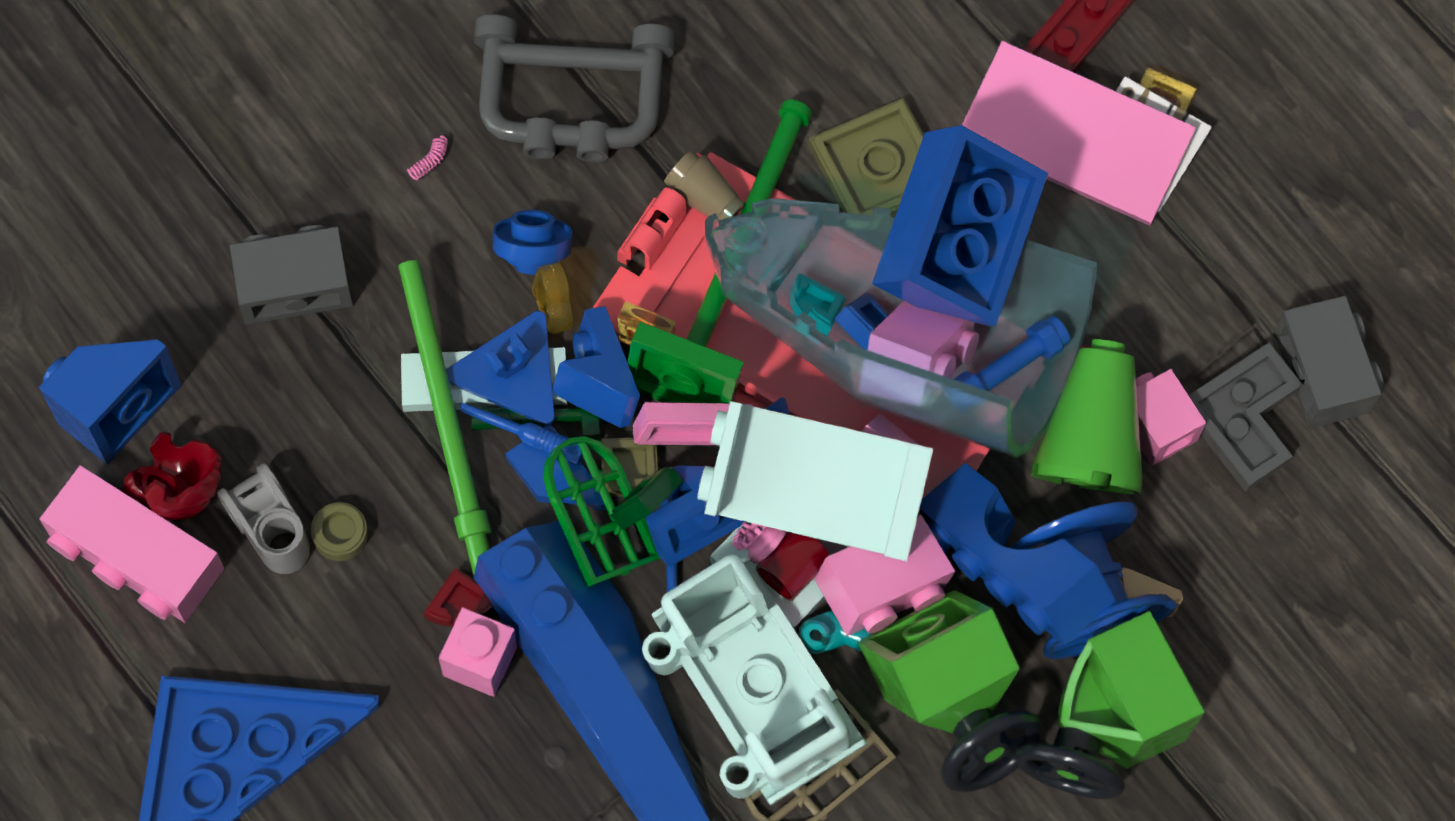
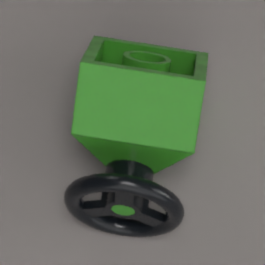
M953 590L938 601L917 612L914 611L884 629L857 642L884 701L920 724L953 733L957 743L946 756L941 769L942 780L949 789L956 792H971L995 784L1019 768L1013 758L1017 747L1025 743L1040 742L1042 723L1035 714L1023 710L1006 712L997 716L993 713L996 705L1019 671V666L992 608ZM1014 728H1025L1024 736L1009 739L1004 731ZM968 757L970 761L960 769L962 763Z
M1150 611L1087 641L1061 696L1058 714L1059 729L1054 743H1025L1014 751L1013 758L1015 764L1025 774L1043 784L1070 794L1093 799H1112L1123 793L1125 782L1115 769L1097 759L1099 754L1128 769L1188 739L1205 712ZM1037 760L1047 761V762H1049L1050 764H1049V765H1043L1042 763L1038 762Z

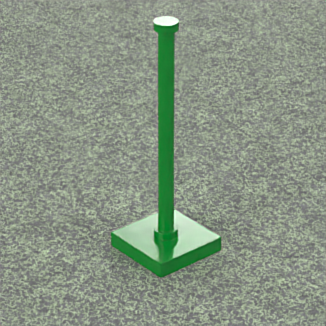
M785 100L779 110V117L781 118L779 126L687 338L684 339L646 323L639 322L631 341L627 363L640 394L663 403L730 404V401L734 402L744 362L707 348V345L800 128L806 127L812 116L810 108L802 102Z

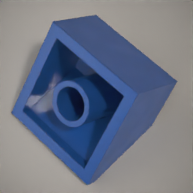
M159 340L78 346L67 358L61 357L48 368L39 389L58 425L108 465L177 392L182 384L167 347Z

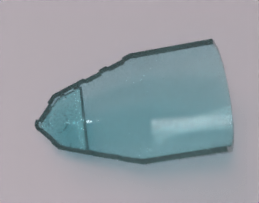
M769 198L752 203V211L722 220H719L717 214L714 213L706 218L705 242L723 295L860 404L1015 458L1030 451L1046 430L1083 342L1091 312L1097 262L1025 240L997 325L974 324L973 331L979 334L975 354L968 364L962 363L954 371L952 378H948L862 349L837 321H835L828 336L816 329V320L804 312L796 316L791 308L789 301L790 289L798 273L845 296L847 299L841 311L845 306L867 292L891 314L903 300L872 285L895 217H891V209L874 207L873 215L839 212V204ZM1051 315L1057 317L1063 323L1070 335V343L1063 347V351L1048 360L1040 356L991 391L954 380L964 371L976 374L1026 340L1028 338L1026 334L1027 328L1039 320L1044 321Z

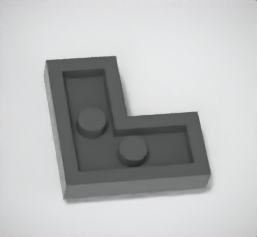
M1267 343L1189 395L1206 421L1201 436L1245 493L1289 464L1293 457L1262 416L1298 393L1303 384L1270 343Z

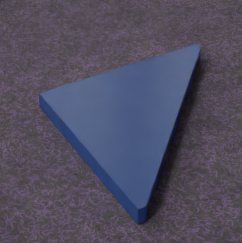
M161 676L139 821L238 820L377 711L380 706L379 695Z

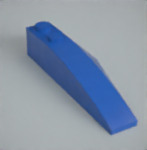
M560 522L524 528L479 555L474 580L486 594L503 623L515 629L516 642L638 821H710L654 672L643 655V643L629 607L610 580L591 587L587 586ZM581 543L595 576L604 575V571L584 543Z

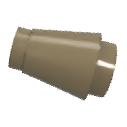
M693 150L688 151L680 159L664 180L668 187L684 197L686 205L719 222L723 227H726L735 218L745 204L706 154L700 157Z

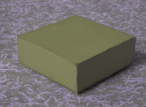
M634 438L601 439V443L614 453L622 465L632 490L641 481L658 472L657 445H638V443H634ZM602 457V471L604 475L612 472V470ZM616 480L605 483L611 497L623 496Z

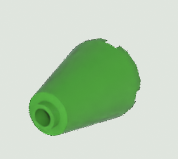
M1093 339L1091 348L1079 349L1032 463V477L1062 484L1063 479L1064 482L1079 485V488L1121 494H1141L1143 481L1135 357L1124 354L1125 344Z

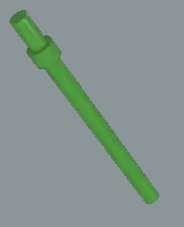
M410 260L399 264L398 267L458 510V516L454 517L459 541H465L474 576L478 556L490 549L487 535L491 533V528L486 510H480L420 261Z

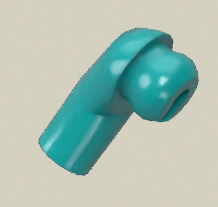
M833 611L808 619L803 622L798 632V636L808 652L813 654L824 653L844 645L862 652L857 642L871 635L866 629H862L846 636Z

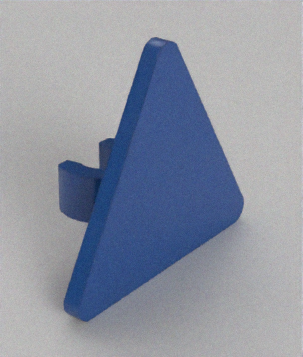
M542 311L533 312L446 369L450 385L544 426L551 425L555 420L546 315Z

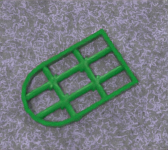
M585 436L569 438L553 448L544 464L543 480L550 504L556 513L587 586L591 587L619 575H627L631 570L660 559L645 518L635 524L650 556L639 560L626 530H622L610 516L615 505L605 483L616 480L624 498L632 491L626 473L614 453L600 441ZM566 446H579L593 479L582 483L579 482V479L575 480L562 450ZM590 449H593L605 459L612 472L603 475V471L598 469ZM556 459L569 488L557 491L553 476ZM595 488V491L600 493L612 522L599 527V524L594 522L581 492ZM570 496L572 501H576L588 528L587 532L579 535L576 534L562 502V499ZM614 531L615 535L619 536L631 563L616 570L601 538V535ZM590 540L592 545L595 544L607 571L606 574L599 577L595 576L581 543Z

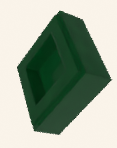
M671 466L669 468L664 467L641 481L612 510L613 513L610 516L622 530L652 514L683 482L682 478Z

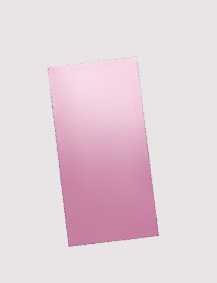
M1004 41L1001 42L962 126L1048 172L1047 180L1148 226H1151L1196 130V127Z

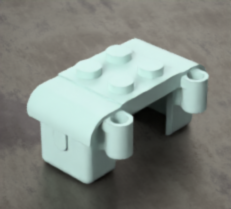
M727 555L670 590L662 597V607L652 613V617L661 632L652 633L645 639L642 648L643 655L650 668L657 674L669 675L681 667L685 669L737 752L738 756L728 758L720 769V778L730 795L736 798H746L760 790L771 806L868 745L842 707L835 692L785 614L762 582L747 555L742 558L736 555ZM664 647L671 649L670 654L666 658L661 660L654 659V654L658 649ZM738 770L749 772V776L744 783L736 785L730 782L734 772Z

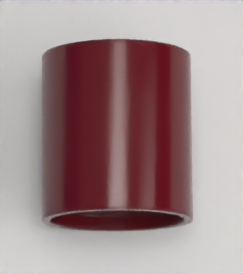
M787 532L774 551L758 563L756 570L765 583L780 596L789 601H794L818 574L825 558L830 555L816 538Z

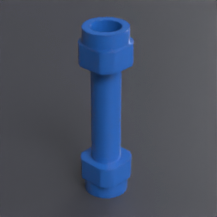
M1053 315L1044 321L1039 320L1027 328L1026 334L1028 338L976 374L964 371L951 381L952 383L944 389L946 398L954 410L962 416L971 410L976 411L988 403L989 397L987 393L1040 356L1050 360L1062 352L1063 347L1071 341L1070 335L1063 323Z

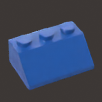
M962 125L925 132L872 285L918 308L987 326H996L1048 172Z

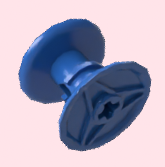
M1114 502L1069 514L1036 529L1021 538L1010 548L1017 550L1034 549L1063 538L1098 566L1116 600L1067 644H1061L1051 635L1043 649V654L1047 658L1064 659L1079 656L1089 639L1148 611L1151 612L1157 624L1174 612L1177 603L1165 594H1147L1128 598L1121 581L1123 574L1120 562H1113L1106 544L1119 537L1133 525L1138 514V508L1132 502Z

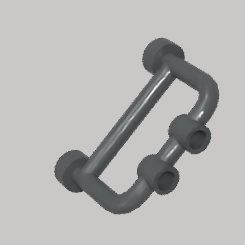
M484 15L476 19L474 43L484 49L479 99L481 120L487 130L500 140L524 143L523 154L533 159H550L555 156L556 145L577 146L576 157L578 159L593 163L603 162L608 159L609 148L624 149L635 147L646 141L655 130L659 117L663 60L671 58L674 54L675 32L671 28L659 24L639 25L633 30L632 50L516 43L518 24L515 20L502 15ZM504 64L639 71L641 75L637 119L632 125L622 128L610 127L608 124L599 121H584L579 125L557 124L555 121L547 118H531L526 122L508 120L502 115L500 109Z

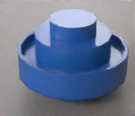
M523 210L494 225L492 249L497 256L515 266L518 272L528 275L542 274L548 270V267L555 265L558 261L565 259L571 254L572 229L568 224L555 219L548 212Z

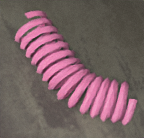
M440 135V138L433 139L429 154L425 155V158H422L419 162H416V165L413 164V167L410 166V169L407 168V172L414 180L422 178V176L427 174L428 171L430 172L434 167H437V164H440V161L443 160L448 145V139L445 136Z

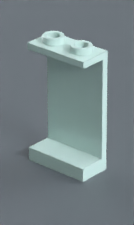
M730 401L728 412L718 410L710 442L720 446L715 468L705 466L697 498L707 501L704 514L733 518L885 554L884 556L907 561L933 448Z

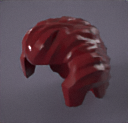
M160 432L152 441L149 449L153 455L154 464L131 471L123 481V493L165 520H186L206 508L211 498L216 494L222 478L221 456L216 449H213L206 442L192 439L185 445H177L171 442V433Z

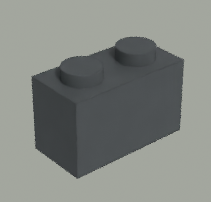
M310 225L299 229L296 234L279 237L258 234L247 237L242 243L230 245L238 303L245 325L353 306L344 250L338 227L327 228L323 225Z
M1342 296L1285 310L1274 332L1285 363L1303 384L1296 395L1308 429L1369 414L1382 395L1383 378L1378 364L1375 361H1369L1363 344L1366 339V333L1362 318L1358 312L1351 311L1347 297Z

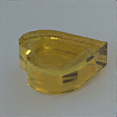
M558 262L539 266L532 284V291L539 311L546 315L547 331L551 334H557L572 330L573 316L569 303V287L563 267Z

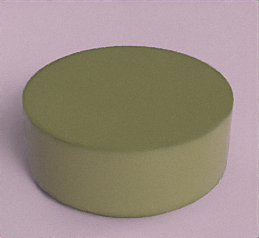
M336 502L324 506L316 513L311 524V536L316 549L321 555L333 561H346L357 556L366 546L368 527L359 509L348 503Z

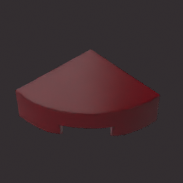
M454 568L424 611L425 619L439 625L451 627L454 626L451 623L456 622L462 607L488 617L495 611L490 600L473 578L457 568Z

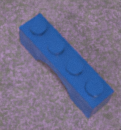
M964 463L921 499L919 513L923 516L943 552L949 551L953 554L952 557L955 563L969 579L975 581L978 577H981L985 580L986 588L1002 606L1007 608L1013 603L1018 607L1019 615L1036 634L1040 635L1046 630L1061 644L1065 645L1095 620L1103 610L1116 602L1098 566L1063 538L1034 549L1017 550L1005 547L1008 536L1014 528L1016 521L997 487L968 464Z

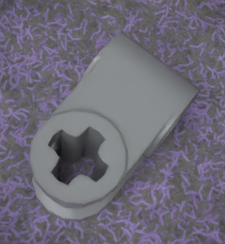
M263 462L256 466V474L230 490L222 487L217 490L216 494L236 527L242 534L246 535L264 564L276 573L291 574L300 570L307 563L310 556V543L301 520L290 505L285 492L271 470ZM289 533L295 536L293 542L286 548L273 549L269 547L271 540L277 535Z

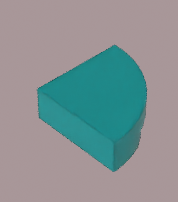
M798 273L789 293L791 308L805 328L825 341L836 321L834 318L840 313L847 298Z

